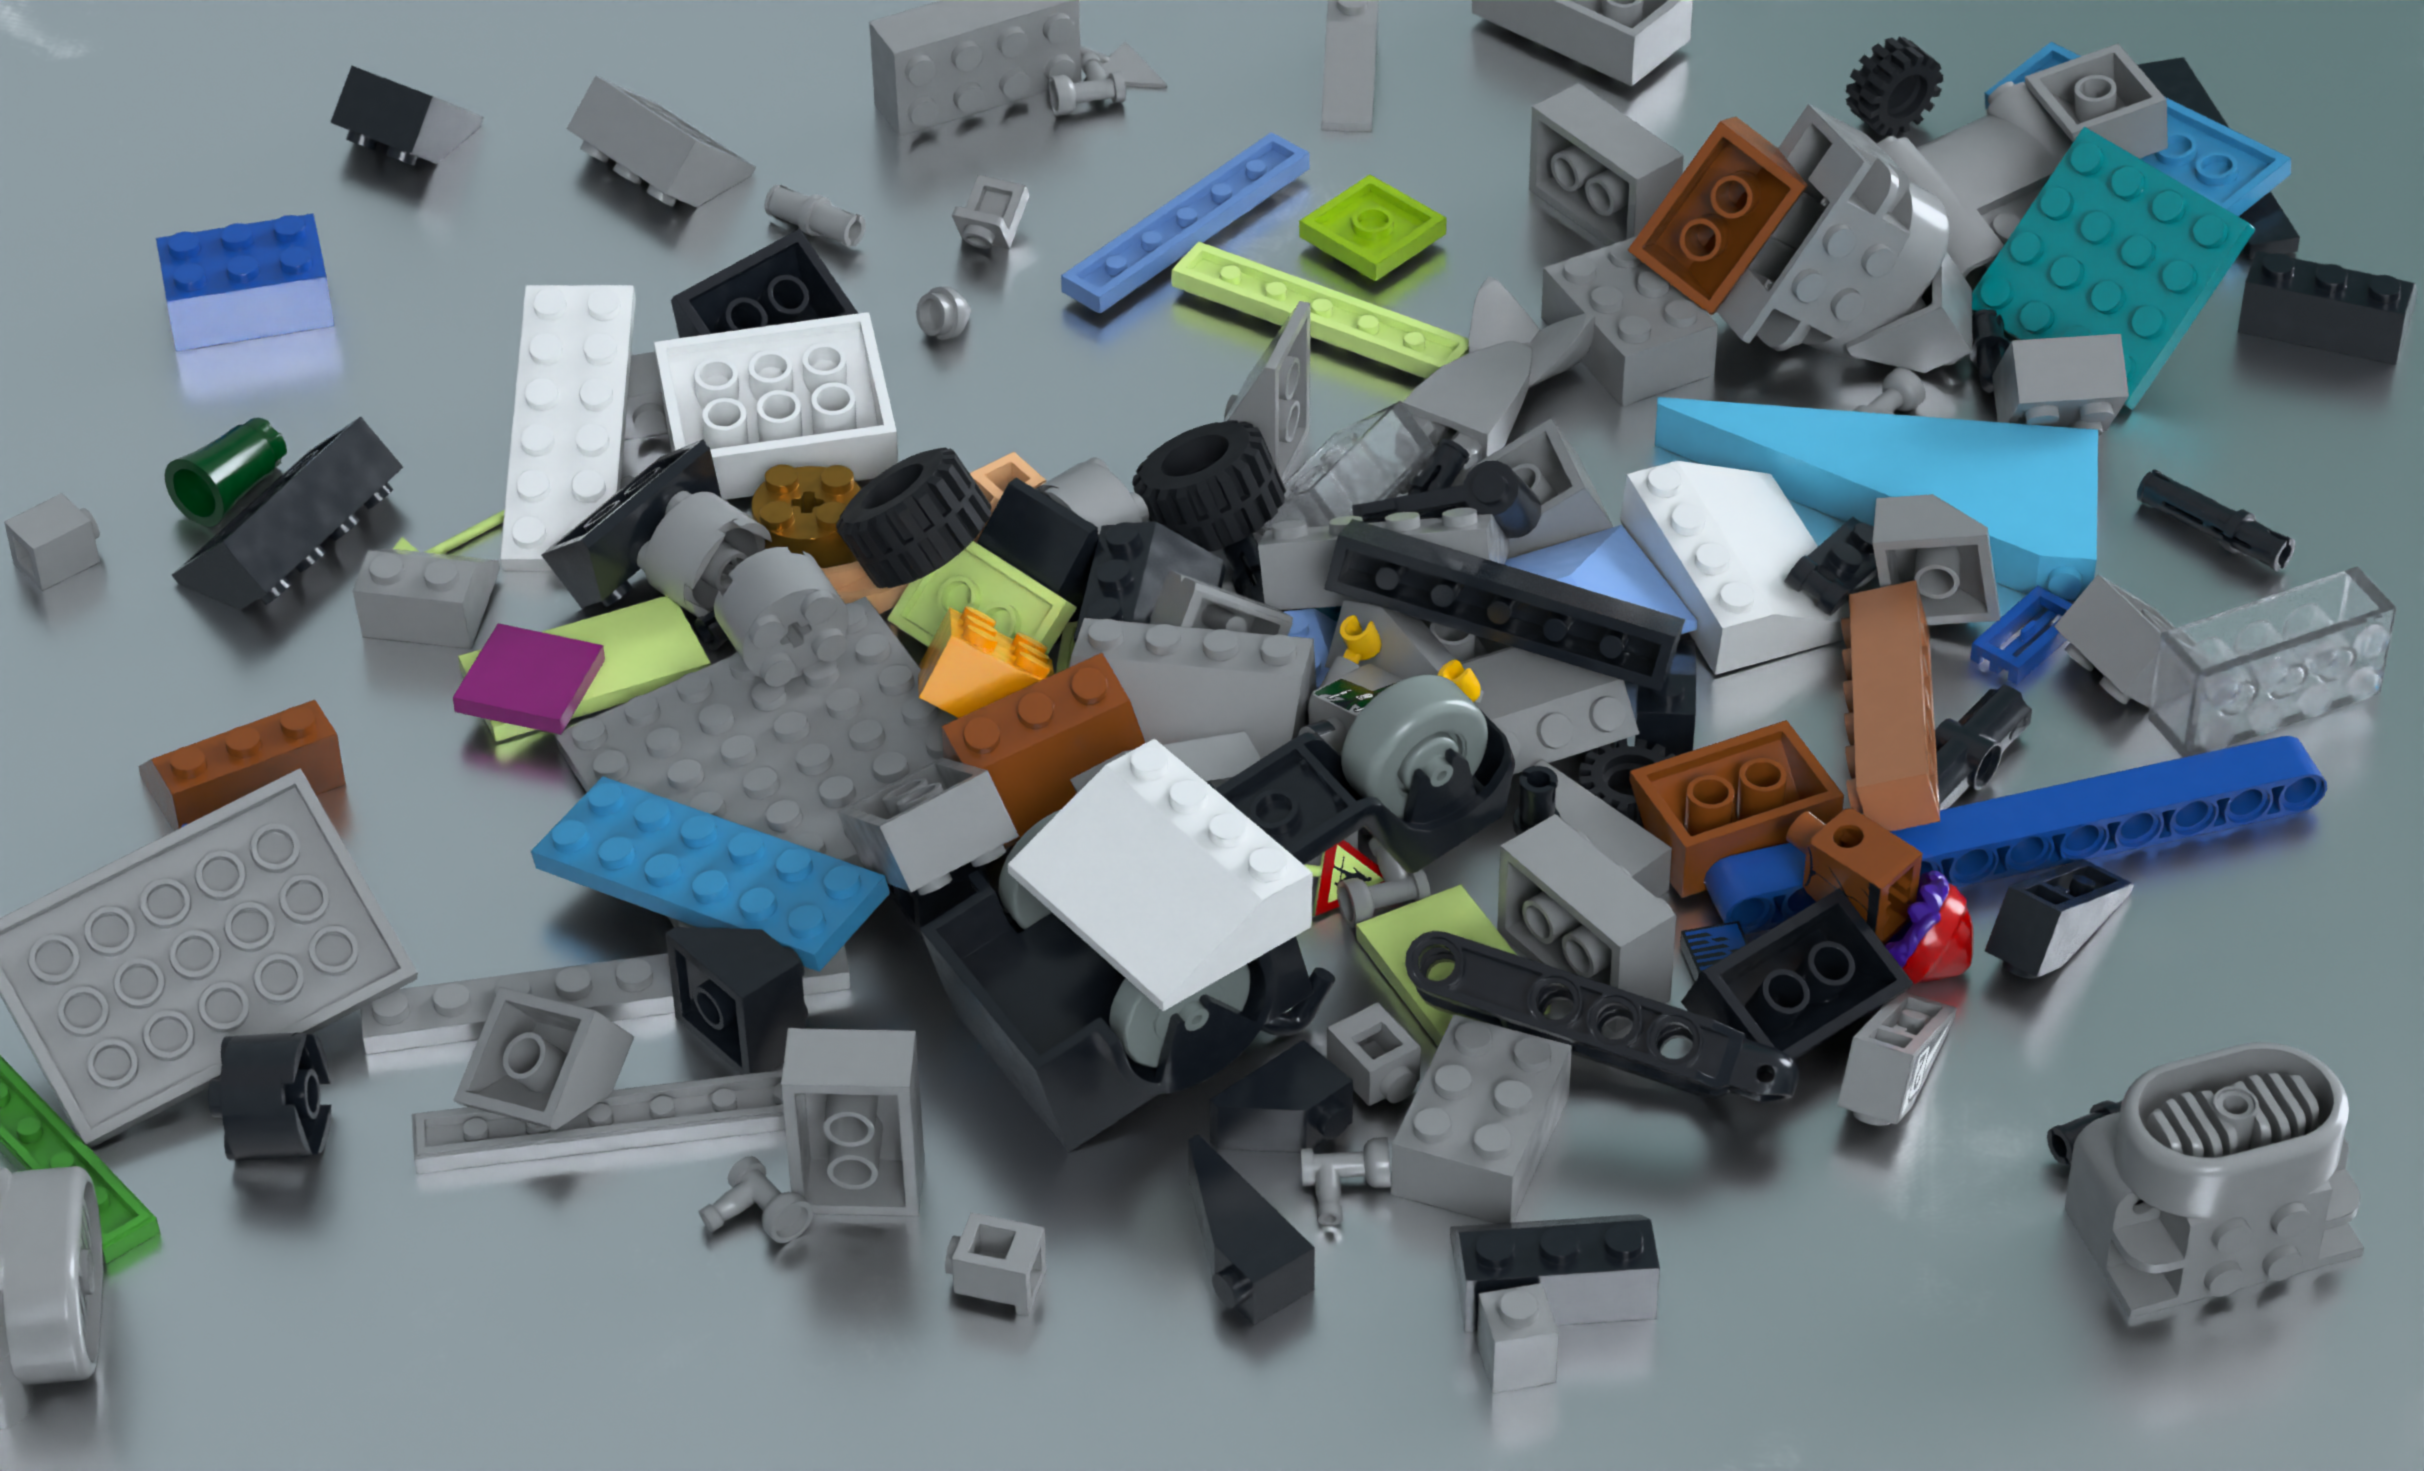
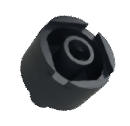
M300 1032L225 1036L221 1043V1078L210 1082L208 1103L211 1115L213 1117H222L225 1131L224 1149L227 1159L230 1161L298 1158L320 1154L327 1143L331 1124V1104L320 1105V1084H331L326 1053L318 1036L315 1034H302Z

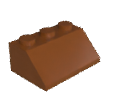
M1735 116L1722 120L1627 251L1710 315H1713L1808 185L1777 147Z
M1103 652L941 726L943 758L988 770L1019 837L1003 844L1005 849L1015 846L1032 826L1046 816L1062 809L1076 795L1070 779L1123 751L1134 750L1145 744L1130 699Z
M315 699L197 743L181 747L175 751L150 759L138 766L140 776L173 831L181 828L183 823L189 824L301 768L316 795L346 785L338 735Z
M1787 720L1630 771L1629 780L1644 829L1672 848L1670 883L1681 898L1705 891L1704 879L1706 873L1720 859L1735 854L1790 843L1786 840V834L1792 823L1802 813L1808 811L1824 824H1827L1843 810L1844 794Z

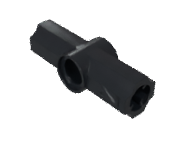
M2005 684L1999 689H1989L1958 722L1948 718L1936 728L1935 739L1940 810L1948 809L1969 786L1976 790L1986 786L1997 770L2002 752L2030 725L2032 709L2023 700L2021 692Z

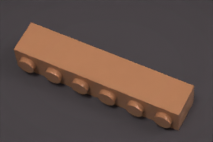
M1914 580L1849 594L1850 617L1841 619V627L1847 648L1842 650V657L1848 681H1843V689L1849 713L1844 714V720L1850 746L1845 747L1847 765L1851 779L1846 781L1850 806L1890 832L1940 822L1929 625L1917 582Z

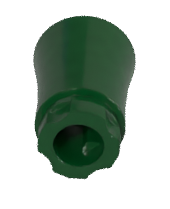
M260 417L252 418L243 425H236L218 439L192 453L171 461L167 465L164 477L169 496L175 506L189 520L205 527L215 526L220 523L238 501L269 477L275 468L280 465L282 457L287 454L286 443L282 434L277 432L268 420Z

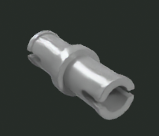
M781 184L774 185L766 196L765 212L769 216H775L798 225L804 234L813 237L821 234L839 241L848 247L856 246L864 235L866 223L863 216L855 215L832 206L826 197L817 194L806 196Z

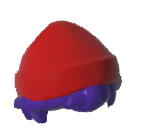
M1939 871L1925 872L1919 878L1917 900L1907 909L1911 921L1884 944L1914 983L1913 985L1961 975L1969 969L1973 960L1974 928L1972 918L1966 906L1967 899L1958 891L1956 886L1948 883L1947 878Z

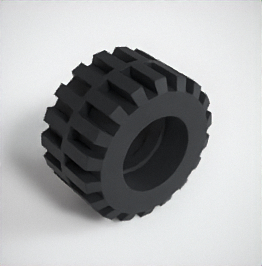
M1237 420L1206 424L1175 436L1147 456V459L1137 468V474L1133 477L1132 481L1135 493L1142 497L1148 507V522L1156 521L1209 552L1235 544L1261 529L1266 522L1278 513L1277 509L1283 505L1285 500L1284 493L1286 492L1260 430L1257 427L1254 428L1251 423H1238Z
M946 447L937 448L910 456L875 477L848 503L840 515L836 528L874 585L879 588H892L921 579L955 558L981 532L990 518L992 507L955 451Z

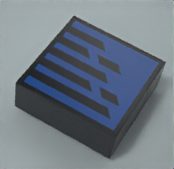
M1739 921L1683 930L1680 937V947L1694 981L1698 979L1703 970L1748 944Z

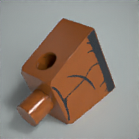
M1853 808L1843 809L1827 824H1824L1808 811L1797 817L1788 829L1786 840L1806 855L1803 887L1806 892L1817 902L1840 888L1880 941L1885 944L1911 921L1907 909L1917 900L1923 853Z

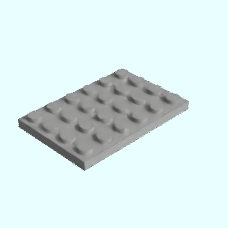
M301 768L0 918V997L76 1134L90 1149L209 1087L212 1080L220 1079L222 1068L221 1043L225 1036L291 1032L313 1034L371 1004L373 1001L417 980L418 976L417 970Z

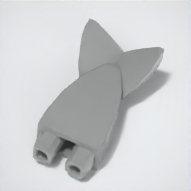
M1488 277L1478 290L1474 301L1469 332V353L1440 367L1419 384L1403 401L1402 423L1395 433L1396 455L1415 462L1421 459L1425 453L1432 456L1440 439H1449L1465 448L1470 455L1469 461L1460 471L1462 473L1505 447L1528 388L1571 369L1587 355L1594 336L1595 315L1589 313L1580 314L1540 330L1506 288L1497 279Z

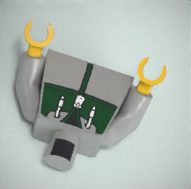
M1355 615L1347 617L1340 626V635L1347 649L1343 657H1335L1322 684L1312 692L1307 708L1309 725L1301 728L1298 734L1299 736L1306 732L1317 733L1341 755L1346 735L1363 708L1383 690L1403 680V678L1371 663L1361 667L1358 665L1360 660H1368L1376 656L1380 652L1382 644L1373 621H1370L1365 631L1362 632V626ZM1451 660L1439 670L1438 676L1445 677L1454 682L1473 702L1480 696V683L1471 668L1465 670L1460 661Z

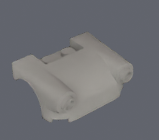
M2012 81L2002 84L1988 97L1990 106L1987 109L1986 116L1917 148L1907 137L1896 139L1894 136H1889L1877 143L1906 173L1910 182L1933 193L1943 203L1948 214L1950 227L1947 252L1964 278L1967 277L1971 270L1985 265L1987 269L1990 267L2073 143L2028 89L2025 82L2014 84Z

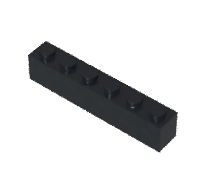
M1352 519L1338 535L1324 588L1331 592L1657 691L1661 690L1670 674L1685 622L1683 618Z

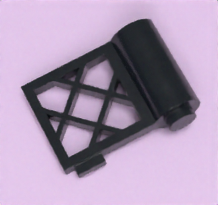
M1485 461L1477 464L1468 472L1464 485L1352 505L1353 516L1362 517L1365 523L1385 522L1386 516L1400 512L1419 513L1420 519L1442 518V513L1450 509L1474 508L1477 510V515L1492 514L1507 538H1520L1529 534L1537 526L1541 517V504L1538 496L1508 465L1500 461Z

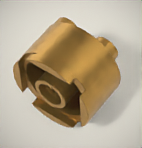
M777 465L770 468L765 474V481L758 487L752 499L753 519L766 527L771 535L772 542L765 539V549L788 547L791 553L803 555L802 551H804L816 560L820 568H829L857 561L836 528L840 515L852 498L861 490L854 481L853 472L841 465H834L828 468L819 466L794 468L789 465Z

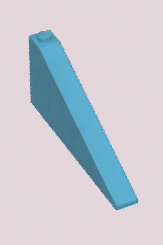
M1658 397L1655 446L1699 464L1772 474L1787 499L1844 522L1855 517L1861 523H1867L1873 527L1876 498L1933 494L1988 527L1996 583L2026 595L2035 587L2040 586L2064 600L2076 601L2094 579L2097 561L2098 430Z

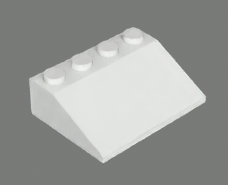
M869 312L654 342L671 452L704 439L711 450L719 490L723 500L754 496L758 487L765 481L766 472L777 465H789L794 468L804 466L828 468L834 465H841L853 472L854 481L874 479L898 463L897 430Z
M1675 461L1626 475L1620 522L1696 618L1697 630L1691 631L1689 634L1695 640V644L1715 675L1844 640L1841 619L1850 617L1849 600L1833 615L1829 616L1816 606L1819 600L1804 589L1797 592L1784 582L1795 564L1804 555L1808 556L1818 545L1772 474Z
M1156 739L1106 764L1008 863V873L1162 1011L1167 1010L1312 927L1313 872Z

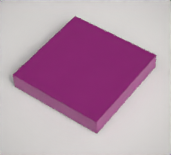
M498 623L453 696L454 711L562 735L605 661L604 646Z

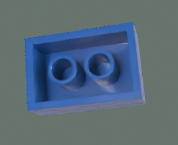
M314 213L300 216L286 215L274 220L249 224L235 223L223 228L198 232H179L172 236L156 238L176 352L334 326L327 276Z

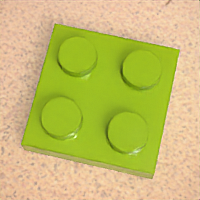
M1369 174L1299 220V237L1377 281L1446 235L1447 217Z

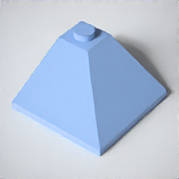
M1622 525L1506 559L1504 564L1683 618L1685 622L1681 634L1697 630L1696 618Z

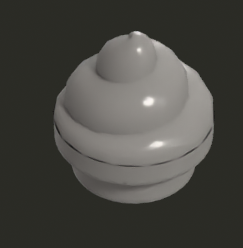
M948 286L931 289L920 298L916 309V317L921 330L925 334L936 336L940 340L952 339L960 335L968 323L971 313V307L966 299L955 289Z

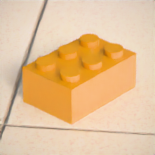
M968 606L965 607L962 613L949 607L919 664L921 669L918 675L919 698L960 718L1054 675L1052 659L1045 655L1048 649L1046 646L1027 635L1017 632L1014 639H1011L997 632L994 629L996 621L986 614Z

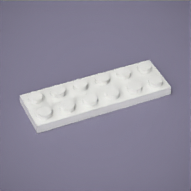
M526 285L500 562L503 571H553L541 554L620 490L636 303L634 285Z

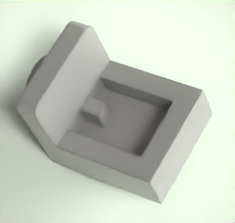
M977 175L966 207L956 206L952 218L961 237L967 243L984 249L991 248L992 245L1010 249L1030 194L1026 185Z

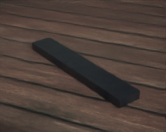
M2184 57L2137 64L2164 97L2229 128ZM2271 191L2239 216L2256 229L2242 249L2249 260L2254 259L2256 250L2281 254L2298 252L2300 236Z

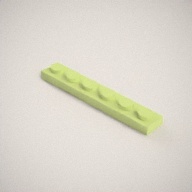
M1199 241L1172 269L1173 287L1283 326L1299 301L1310 303V337L1425 379L1440 367L1469 353V339Z

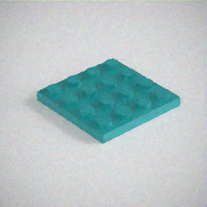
M2084 126L1973 290L1972 311L1976 313L1983 309L1995 310L1997 312L1996 317L2001 315L2003 318L2004 331L2019 340L2121 334L2129 394L2124 405L2134 410L2256 229L2242 218Z

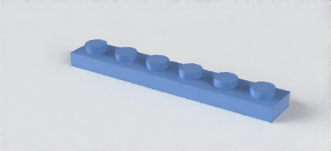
M1272 132L1062 274V293L1099 314L1182 258L1198 241L1205 242L1309 170L1310 153Z

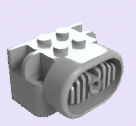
M1808 104L1778 147L1808 186L1716 312L1738 337L1747 343H1750L1757 334L1767 346L1777 351H1785L1792 346L1804 343L1828 354L1862 359L1851 356L1846 349V343L1903 318L1910 313L1934 279L1944 260L1949 242V218L1941 200L1933 193L1910 182L1906 173L1869 136Z
M2268 1042L2240 1044L2169 1062L2150 1069L2132 1083L2125 1093L2120 1112L2094 1120L2079 1133L2073 1148L2064 1209L2129 1318L2212 1296H2226L2241 1288L2271 1280H2285L2297 1273L2363 1255L2364 1247L2348 1223L2358 1213L2361 1195L2357 1185L2346 1170L2349 1154V1143L2344 1137L2349 1113L2347 1095L2340 1080L2323 1062L2297 1048Z
M79 1166L15 1171L14 1173L10 1172L8 1168L0 1169V1430L16 1425L28 1415L33 1403L35 1384L85 1380L93 1374L97 1365L103 1291L102 1233L98 1202L92 1179L89 1173Z

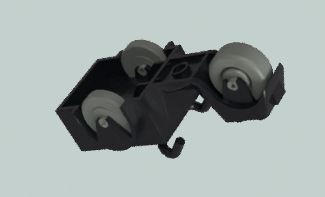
M1425 674L1403 679L1374 697L1352 723L1343 744L1342 755L1334 750L1317 733L1306 732L1287 742L1217 788L1210 782L1207 783L1303 865L1362 827H1365L1406 872L1414 873L1503 816L1514 773L1515 759L1505 734L1454 682L1442 676ZM1058 810L1032 826L1009 853L1000 874L998 888L1001 903L1007 912L1003 911L995 890L976 870L967 876L974 894L920 928V931L954 1013L1069 1153L1158 1094L1185 1090L1216 1075L1243 1053L1260 1031L1280 1037H1289L1300 1033L1315 1018L1336 978L1331 972L1320 967H1316L1309 977L1295 936L1183 1001L1162 1011L1008 873V863L1060 811Z

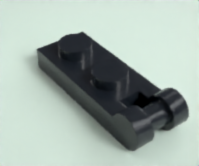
M1855 517L1850 518L1808 556L1804 555L1791 569L1784 582L1797 592H1800L1802 589L1819 600L1816 605L1829 616L1833 615L1849 600V594L1857 593L1878 574L1873 549L1874 527L1867 523H1861Z

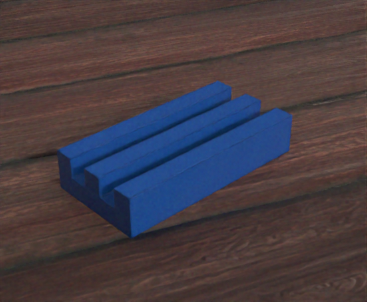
M2040 586L2035 587L2003 615L2000 621H1996L1972 642L1970 660L1977 664H1981L1985 659L1990 661V671L1998 675L2005 669L2008 671L2007 680L2017 685L2067 641L2054 626L2072 606V603ZM2044 607L2049 609L2036 621H2030ZM2022 628L2020 635L2003 650L1999 648Z

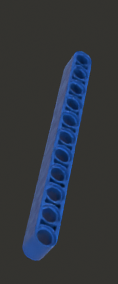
M2281 736L1940 810V822L1891 831V833L1923 853L1920 877L1925 872L1939 871L1947 878L1948 883L1961 888L2066 865L2080 859L2089 860L2298 814L2311 809L2322 800L2327 791V782L2299 739L2293 736ZM1791 843L1731 855L1714 863L1705 875L1704 884L1723 923L1739 921L1744 934H1752L1773 929L1814 904L1816 901L1803 887L1806 855Z

